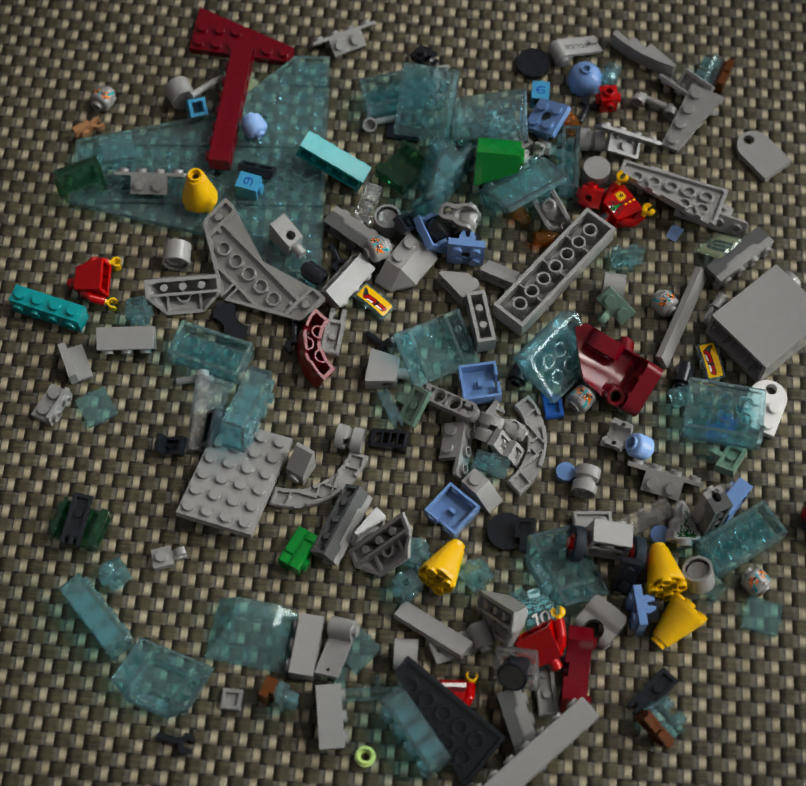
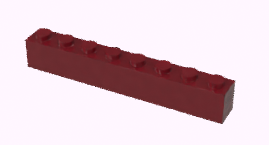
M233 41L232 48H229V63L226 62L225 64L226 77L222 78L223 91L219 92L220 105L216 106L215 111L217 119L213 121L212 131L214 132L213 136L210 135L209 138L210 151L207 150L206 161L209 163V169L231 171L255 58L254 44Z

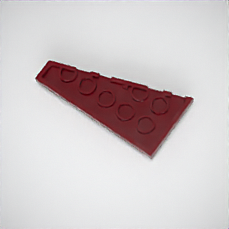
M200 7L189 47L191 53L228 57L229 48H232L233 41L254 44L255 48L254 61L292 66L295 53L293 47Z

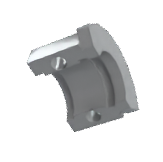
M614 417L608 433L601 439L600 446H607L622 452L623 449H626L625 442L632 434L633 425Z

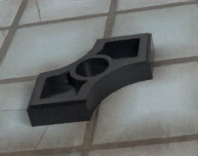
M218 301L212 316L213 321L219 323L224 328L225 341L243 345L248 332V326L242 324L237 319L235 305Z

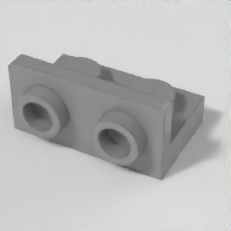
M51 383L31 413L32 417L52 427L55 422L60 420L62 411L72 401L70 389L67 387L63 389Z

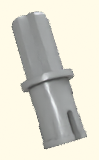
M717 293L714 301L708 305V311L702 319V323L708 326L711 316L727 302L728 297L725 294L721 293L720 295V293Z

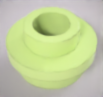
M362 746L356 750L355 761L360 767L367 768L374 764L376 754L371 747ZM363 754H368L369 759L364 761L362 760L361 756Z

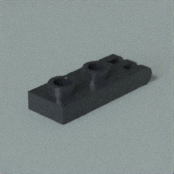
M414 212L397 215L392 219L397 232L404 235L417 231L413 221L416 215Z
M74 492L60 539L61 545H64L66 538H69L67 546L72 547L75 539L77 540L75 548L80 549L94 496Z
M663 667L627 704L626 708L629 710L635 704L637 707L632 712L634 715L640 710L652 711L679 681Z

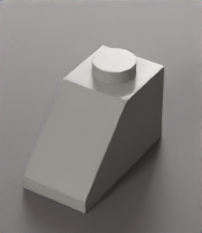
M440 271L438 274V282L462 307L465 305L466 293L479 291L480 289L478 280L475 277H471L468 273Z
M297 442L287 464L286 472L292 482H299L304 485L316 467L315 451Z
M476 468L461 481L460 490L480 505L489 515L503 501L491 482Z

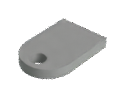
M745 132L738 138L736 143L738 157L763 182L775 176L792 162L761 132ZM749 139L752 141V144H746L744 140Z

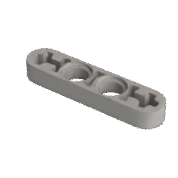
M427 382L418 384L432 393L427 404L468 422H474L480 417V410L474 402ZM439 395H443V396H444V399H443L442 401H440V402H436V401H435V398H436L437 396H439ZM452 403H460V405L457 408H450Z

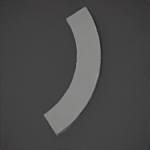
M529 394L513 407L526 426V429L529 430L525 458L515 474L507 480V484L519 497L530 488L538 477L547 449L546 427L540 410Z
M349 451L346 460L332 477L310 488L288 489L275 486L269 506L288 510L306 509L333 500L341 494L345 484H353L365 468L368 456Z

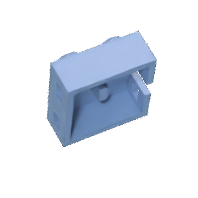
M496 361L458 366L457 374L462 398L477 405L493 403L495 399L499 402L502 400L500 381H497Z
M741 477L736 483L732 481L726 488L725 493L732 502L733 507L722 524L721 529L748 497L747 494L753 488L752 485Z
M449 482L424 509V516L435 525L437 523L441 524L442 530L452 539H455L480 512V505Z

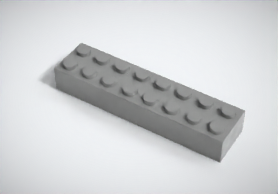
M586 208L493 304L492 315L521 337L613 240L616 228L592 210Z

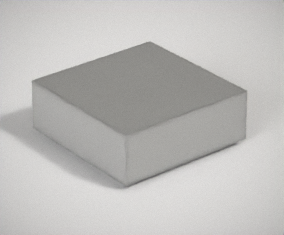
M223 688L220 710L241 712L244 690Z

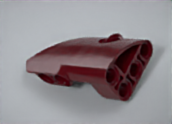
M588 323L576 326V342L583 380L607 402L632 417L637 416L662 376L663 369L629 350L625 345ZM613 391H617L616 399L611 400L610 394Z

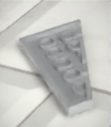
M624 159L620 170L624 171L620 176L621 178L628 175V182L714 230L729 190Z

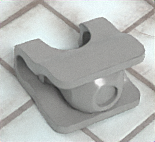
M550 187L551 197L545 200L534 198L532 202L546 227L551 231H557L559 234H562L572 221L555 189Z
M445 202L439 207L438 211L442 220L452 223L450 225L453 230L458 232L463 230L471 232L475 230L481 218L477 206L470 203L454 204ZM446 208H450L453 210L446 213L445 215L443 214Z
M595 595L577 616L573 626L585 627L591 622L599 623L603 627L604 633L599 639L597 646L604 651L626 627L627 617L602 596Z

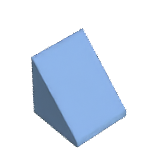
M674 224L669 229L666 237L676 242L684 229Z

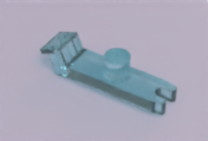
M385 389L377 392L378 399L381 401L393 427L397 428V422L403 426L402 416L389 390Z

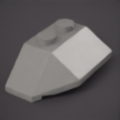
M417 231L408 233L393 250L389 258L385 260L375 284L389 293L416 286L437 261L436 252L424 247L422 237Z
M220 274L180 275L144 280L146 299L166 315L205 312L221 293Z
M401 512L349 549L355 568L383 577L410 559L412 530L405 512Z
M478 590L476 607L478 614L482 616V620L487 622L492 637L507 647H512L525 627V621L528 617L527 606L509 595Z

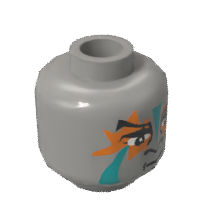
M107 85L98 86L90 95L92 107L96 111L107 112L116 102L115 91Z
M377 236L366 241L363 252L366 259L377 263L389 258L390 252H392V245L388 238Z
M658 290L651 297V307L661 317H671L674 315L679 305V300L669 290Z
M578 385L569 393L568 405L576 413H585L596 403L595 390L589 385L587 387L585 385Z
M749 567L742 573L744 578L741 580V585L751 596L757 595L760 597L771 588L769 585L771 578L761 567H756L755 569Z

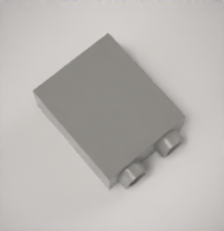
M775 264L711 316L705 333L757 383L767 378L806 346V291L801 288L800 280L793 272H784Z

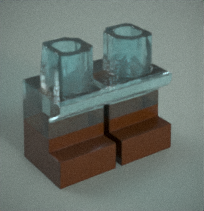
M717 54L713 58L704 55L700 67L708 70L698 68L696 74L715 87L714 93L721 95L735 60L728 58L726 61L720 59Z
M268 675L258 694L260 704L268 706L270 701L277 703L282 713L284 708L295 712L300 701V695L291 691L290 684Z
M667 696L662 697L658 702L651 701L635 719L646 732H649L648 735L660 748L670 749L677 735L685 731L682 726L688 718L681 711H676L673 715L669 712L675 704Z

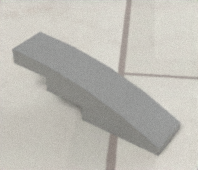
M618 30L612 33L610 45L623 55L655 72L666 74L669 77L674 75L676 64L653 44L646 47L635 37L628 40Z

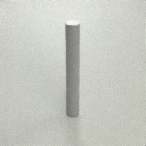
M220 74L187 93L188 99H193L219 84L224 76Z

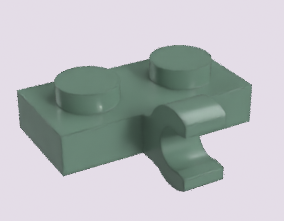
M611 285L596 297V300L605 308L596 316L602 325L607 322L611 315L623 325L636 313Z
M416 384L413 385L408 396L397 392L394 399L404 404L398 419L416 428L432 393Z
M731 444L727 445L724 452L710 447L708 454L711 455H708L706 461L711 464L716 463L714 471L733 478L744 460L747 450Z

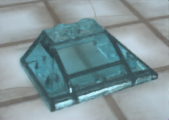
M459 309L393 334L413 385L421 386L457 371L459 365L474 364L480 361Z
M573 525L527 536L526 565L543 598L562 607L589 601L595 595L604 597L610 594L591 556L584 555L580 562H571L567 559L566 541Z
M241 597L220 599L205 659L286 674V662L291 653L289 650L291 638L294 639L295 631H293L295 619L299 618V614L278 604Z
M140 637L113 675L111 681L128 703L161 717L170 718L188 713L214 672L215 667Z

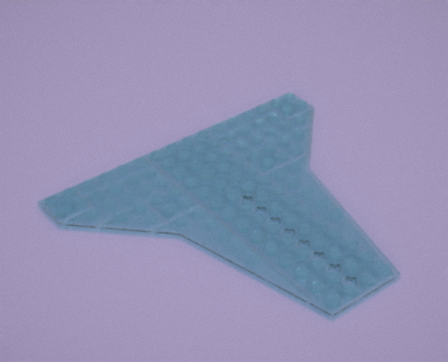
M295 56L247 93L242 118L250 112L259 113L268 127L265 131L266 135L257 140V138L249 139L240 125L231 171L209 169V163L206 161L207 150L210 151L209 138L210 135L213 136L214 132L212 131V124L217 119L215 114L77 139L69 198L70 204L206 237L203 221L209 213L187 211L182 203V191L186 177H168V195L131 194V176L105 174L109 170H112V172L118 171V168H129L130 172H136V168L147 169L148 172H154V169H165L166 173H172V169L183 170L184 173L188 174L190 169L199 168L205 173L218 192V201L213 209L225 198L234 205L263 262L319 291L321 288L319 285L315 286L301 276L300 268L305 262L310 260L319 266L322 264L325 172L296 156V152L309 131L318 134L327 141L330 57ZM243 160L277 167L276 176L270 180L262 179L265 187L263 194L259 195L257 201L236 195L235 184L240 174V171H237L238 164ZM92 169L95 172L92 175L87 174V172H90ZM216 172H220L221 176L215 177L213 175H215ZM283 213L303 236L302 246L307 253L300 259L294 253L286 256L268 238L270 223Z

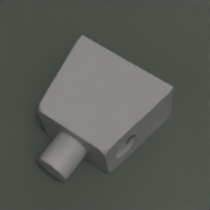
M284 213L270 223L268 238L286 256L294 253L300 259L307 253L302 246V234Z
M371 348L365 376V389H395L397 379L409 380L410 369L400 368V357Z

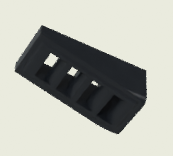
M214 408L207 412L200 448L205 449L213 445L227 418L228 411Z
M372 428L368 447L406 454L410 432ZM376 434L380 435L379 442H375ZM384 436H387L386 443H382ZM391 437L395 438L394 444L390 443ZM399 439H402L401 444H398Z

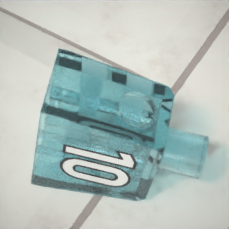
M537 588L530 589L527 592L529 600L521 602L527 606L528 617L525 621L523 632L551 618L556 620L550 613L551 608H555L547 595L541 596L540 590Z

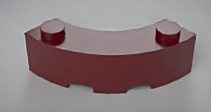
M315 308L299 332L296 347L301 370L306 379L317 390L330 377L335 368L327 359L324 350L321 349L323 331L329 320Z
M569 625L562 673V691L560 694L561 714L568 710L566 706L574 698L579 700L583 697L591 705V696H588V681L592 649L596 650L597 646L594 628Z

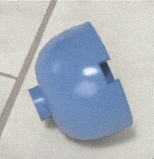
M588 61L573 65L567 77V85L570 87V91L580 97L597 93L602 82L601 71L595 64Z

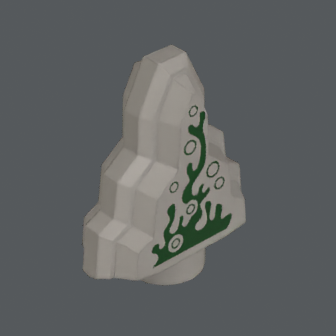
M681 500L676 501L673 509V519L669 521V527L665 530V541L676 543L677 549H690L693 547L692 543L703 542L695 522L691 519L690 510L686 502Z

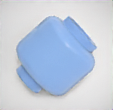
M250 112L242 118L241 128L249 139L257 138L259 140L266 135L265 131L268 126L259 113Z
M634 433L626 439V452L630 457L646 460L654 452L653 439L641 433Z

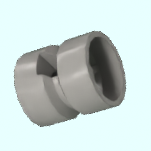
M579 128L578 151H589L592 148L593 151L604 152L605 132L595 129L591 131L590 128Z
M481 411L478 420L480 426L476 427L473 438L488 443L495 429L503 428L505 419Z
M339 423L333 447L342 450L349 448L351 452L361 453L366 429L359 427L351 429L350 425Z
M588 463L578 464L574 474L576 479L573 480L571 486V493L584 499L595 498L598 488L595 484L600 480L601 469Z

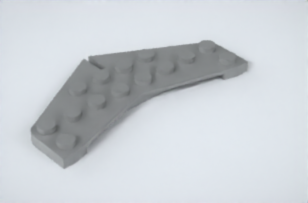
M227 198L205 217L203 226L215 274H220V294L224 301L302 322L310 316L315 308L317 309L326 300L318 290L263 262L234 205Z

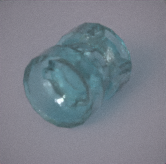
M614 62L606 63L601 83L603 85H617L618 76H620L622 70L621 66Z

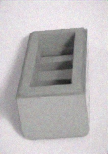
M375 507L355 530L350 541L352 546L383 526L386 516L378 507Z

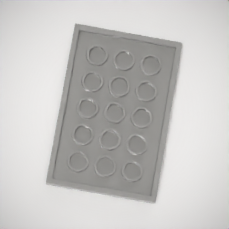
M225 420L213 445L205 449L176 510V516L252 539L275 486L276 479L291 449L293 439Z

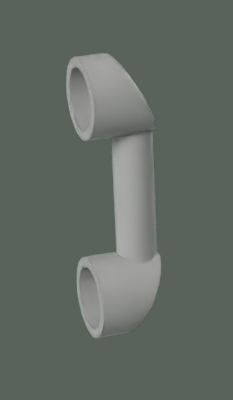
M643 92L635 93L630 100L631 104L637 108L643 107L646 102L663 109L664 118L670 121L674 120L678 112L672 103L657 100Z
M399 110L395 115L375 119L368 116L363 120L362 126L365 131L373 132L377 125L398 121L401 125H407L411 121V114L406 110Z

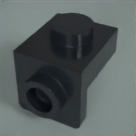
M157 433L154 451L164 458L184 457L187 438L184 436L166 437L162 433Z

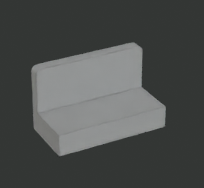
M488 260L486 265L483 264L480 269L479 279L508 290L521 276V273Z
M65 342L57 344L71 384L93 377L82 344L68 349Z

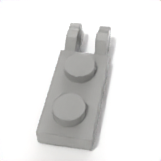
M331 307L329 318H327L329 323L324 330L321 349L324 350L326 356L338 358L346 326L347 310L343 309L340 320L334 319L336 308Z

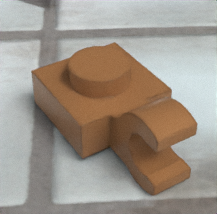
M99 116L94 117L91 121L86 119L72 127L74 137L78 143L88 139L93 135V131L105 129L104 123L97 124L101 122Z

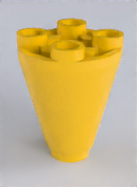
M192 168L186 176L182 191V203L187 211L210 213L218 201V192L201 169Z
M452 539L420 566L417 575L418 581L425 583L438 596H442L443 593L452 592L457 583L465 553V545L458 539Z
M656 542L650 546L646 591L647 594L654 593L656 598L670 601L676 592L681 593L687 590L688 586L684 575L666 544Z
M676 592L667 605L650 639L663 650L665 647L668 648L702 626L708 618L702 612L695 609L696 606L688 598L685 599L679 592Z

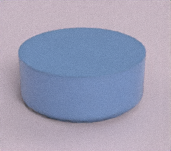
M560 463L556 468V478L563 483L571 482L574 479L575 468L571 463Z
M663 525L654 526L649 535L651 542H663L666 544L665 530L668 528Z

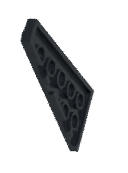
M407 655L394 672L463 784L467 786L505 740L506 736Z

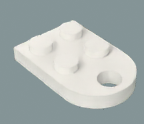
M761 380L755 383L748 393L738 418V426L773 439L787 404V394L784 388L771 380ZM766 388H773L775 394L767 393Z

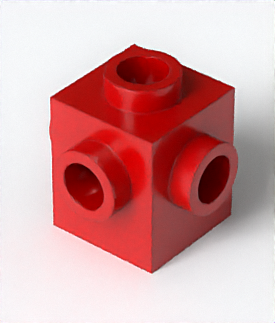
M617 85L599 86L598 93H595V103L599 104V113L617 111L618 103L621 102V93L618 92Z
M593 182L584 183L582 188H578L576 198H579L577 204H581V207L585 209H599L605 189L598 187V184Z

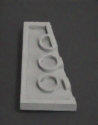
M691 84L662 141L661 147L678 153L692 137L693 133L702 126L707 117L724 101V96Z

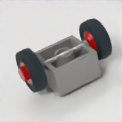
M604 517L594 518L586 528L574 525L571 528L566 541L567 559L571 562H580L584 555L620 561L622 556L642 561L639 571L641 572L647 558V541L644 537L633 536V525L627 524L625 521L614 522L608 521Z

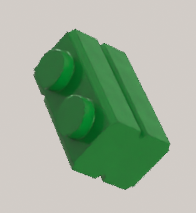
M298 526L278 558L279 565L296 575H300L302 571L306 572L311 563L309 559L313 554L310 550L318 536Z

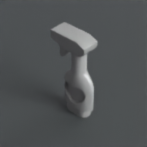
M496 399L486 411L499 417L501 416L497 412L505 414V410L500 407L499 401ZM505 419L502 428L504 432L513 440L522 442L529 433V430L515 419Z

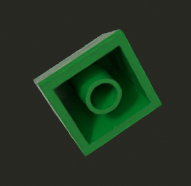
M479 137L474 185H481L519 173L520 166L524 165L525 148H522V141Z

